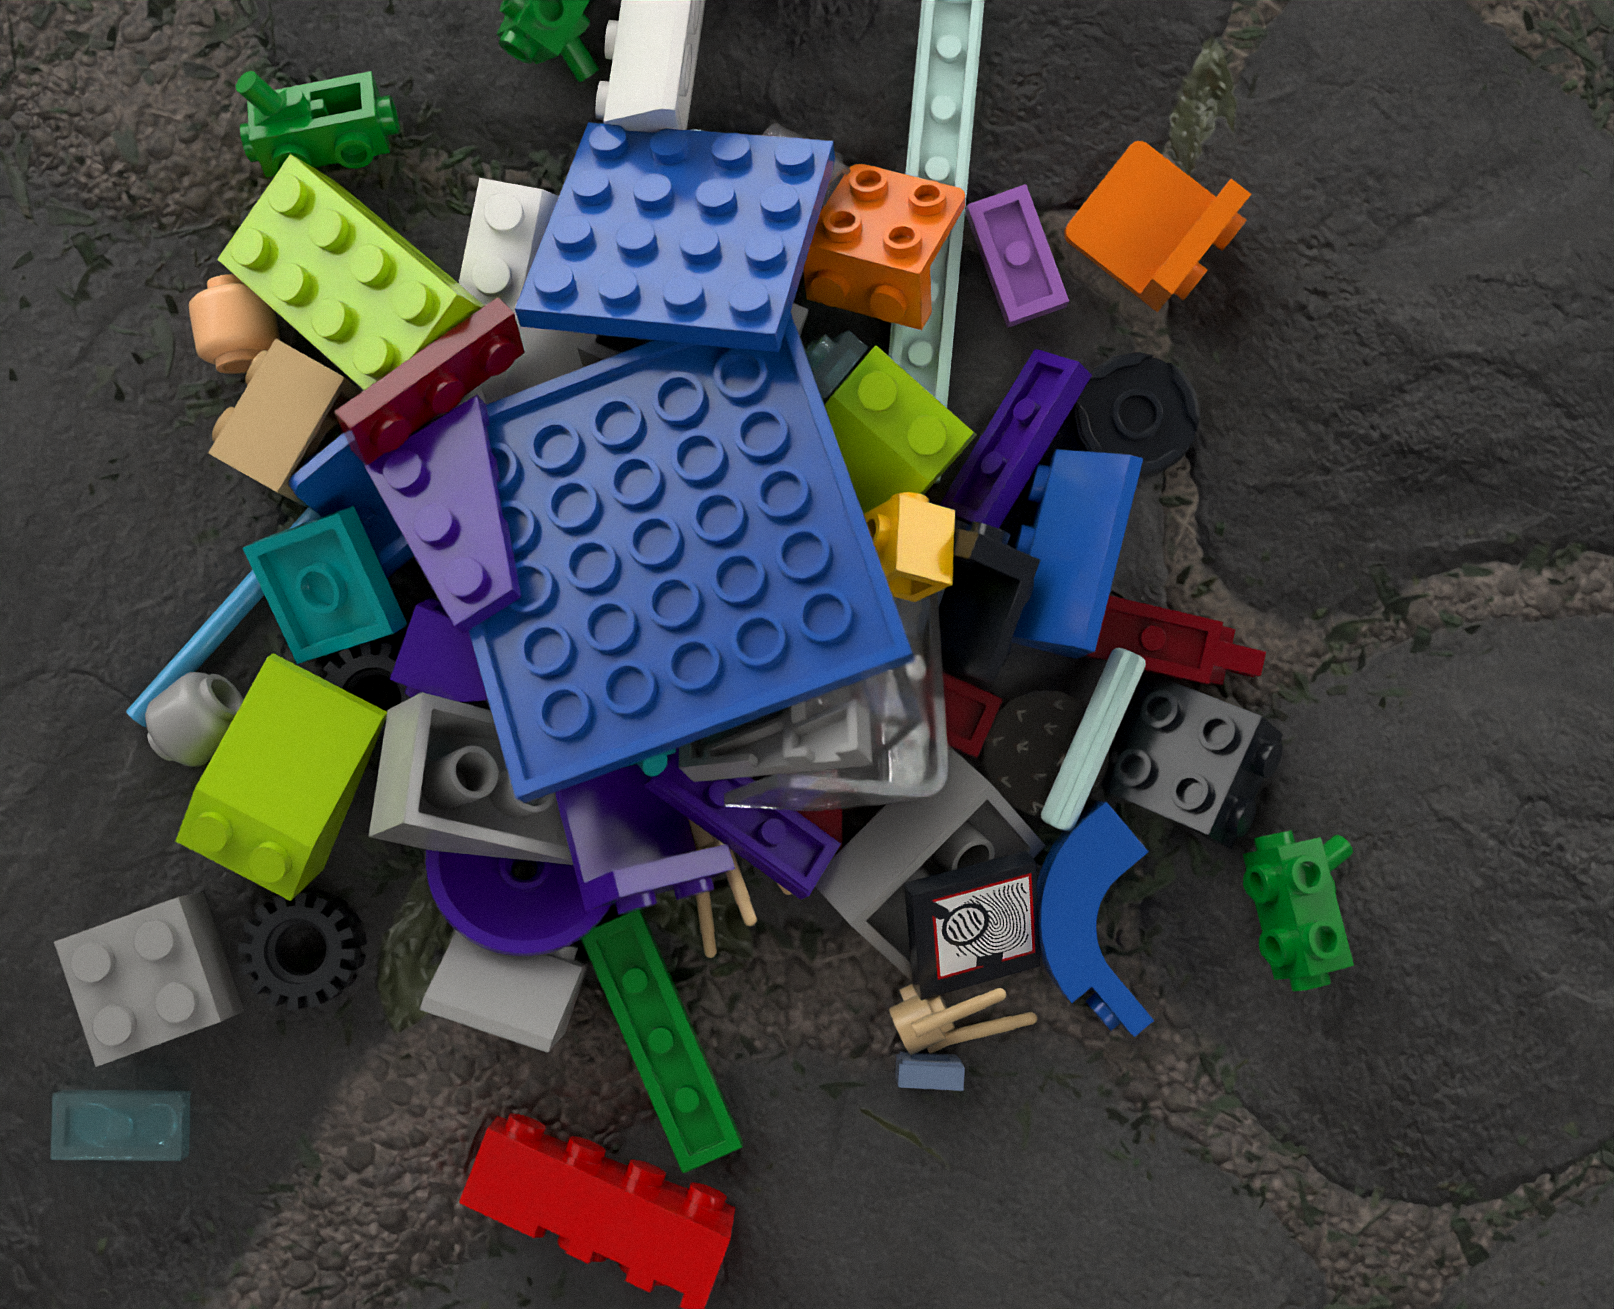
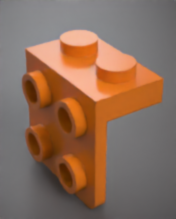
M1136 141L1128 147L1065 228L1064 237L1076 250L1158 312L1173 293L1184 301L1208 270L1198 262L1212 244L1223 251L1247 220L1237 212L1250 197L1251 193L1231 178L1216 197L1144 141Z
M865 164L851 166L820 212L803 269L806 298L827 306L845 309L886 322L922 330L932 314L930 266L965 208V192L959 187Z

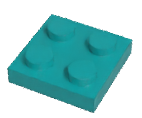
M354 506L259 539L243 547V551L297 664L394 634L408 625Z

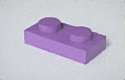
M1025 184L968 204L965 214L1007 328L1066 308L1069 299L1027 185Z

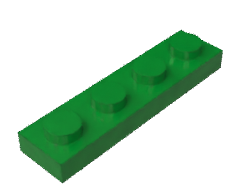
M642 909L625 913L594 927L581 940L682 1173L684 1174L742 1148V1138Z

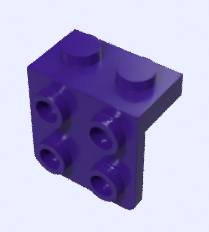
M638 764L614 770L555 792L585 911L616 904L618 915L658 904L655 896L658 893L674 890L676 900H681L714 890L712 878L735 869L729 844L696 851L688 818L644 787L650 776L646 775Z

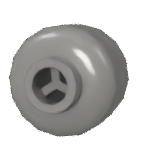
M200 672L185 674L150 701L147 706L145 720L147 730L149 731L147 737L150 746L161 758L168 761H175L190 767H200L206 764L213 757L243 702L240 692L230 681L218 674L208 675Z

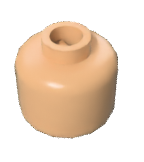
M234 274L213 277L207 281L208 289L197 293L189 302V315L196 352L204 361L215 364L216 370L220 373H247L253 359L261 351H268L275 338L280 341L275 310Z

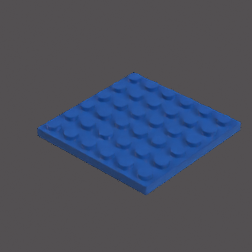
M790 313L779 352L654 340L486 404L490 426H487L491 453L497 461L500 481L497 482L503 518L508 522L521 598L470 629L469 634L514 795L519 801L527 803L916 661L792 313Z

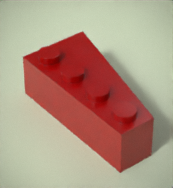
M511 1113L508 1119L500 1116L496 1117L486 1130L461 1195L460 1204L532 1238H543L546 1231L549 1230L559 1235L557 1244L566 1251V1254L587 1264L593 1261L604 1262L609 1258L619 1263V1268L627 1274L626 1282L647 1292L653 1291L655 1285H667L684 1293L679 1307L683 1309H705L732 1233L735 1206L725 1203L727 1196L724 1193L701 1183L693 1182L688 1189L664 1180L666 1172L645 1161L632 1159L629 1165H625L604 1157L606 1152L604 1147L588 1139L571 1136L568 1142L549 1136L544 1134L546 1128L544 1124L528 1116Z

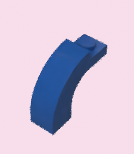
M1096 800L1080 814L1072 831H1063L1041 867L1037 880L1040 956L1053 983L1068 1001L1073 1003L1087 990L1091 989L1094 994L1085 1002L1104 1025L1112 1031L1120 1024L1128 1033L1135 1037L1151 1024L1154 1019L1106 963L1097 940L1096 921L1099 906L1109 887L1145 856L1148 850L1107 802Z

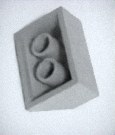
M946 744L833 856L815 887L856 931L912 981L904 883L1025 850L1034 858L1045 847V844L995 787Z

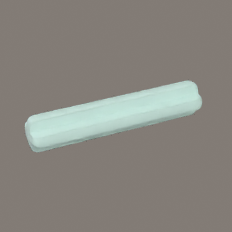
M1115 648L1111 652L1042 809L1041 818L1045 823L1063 831L1070 832L1075 828L1146 666L1145 659L1123 648Z

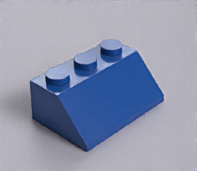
M1057 449L1049 458L1047 466L1042 464L1036 466L1027 498L1028 501L1037 503L1032 527L1021 525L1014 549L1041 561L1034 577L1032 595L1022 609L1011 639L1012 643L1074 659L1095 652L1143 458L1125 454Z

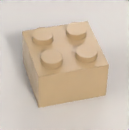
M275 338L269 350L261 351L250 364L245 378L248 386L237 405L227 408L217 420L212 432V440L215 442L208 454L277 493L308 508L309 506L298 498L289 487V480L293 474L301 469L303 463L311 455L322 451L344 433L334 411L362 391L345 377Z

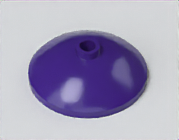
M426 850L427 880L430 892L439 911L459 934L479 947L492 952L511 956H536L558 951L588 934L602 920L611 906L585 911L574 865ZM520 862H527L534 866L536 874L530 879L521 880L514 876L512 868Z

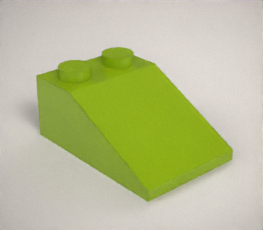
M876 345L825 404L863 514L890 500L891 496L898 493L912 492L924 495L977 436L975 432Z
M274 653L265 660L200 778L175 841L292 901L324 870L386 720L387 711Z

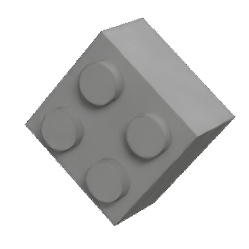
M204 892L180 896L54 942L96 1067L219 1023L244 1012Z

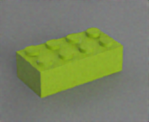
M291 154L217 259L363 390H366L485 306L338 182Z

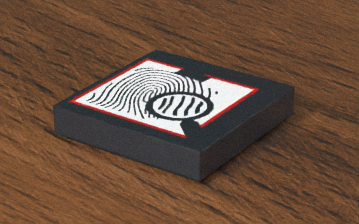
M1027 850L904 883L913 988L920 1000L1040 967L1036 862Z

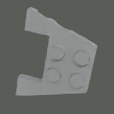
M856 699L806 719L804 701L679 747V768L693 782L863 767L872 763L869 713Z

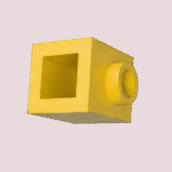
M904 492L891 496L890 500L864 514L893 597L916 602L952 585L955 510L929 503V499L925 495Z

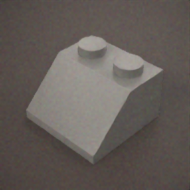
M456 931L423 998L420 1010L548 1053L566 1033L590 961L575 956L578 946L574 944L544 955L511 956L479 947Z

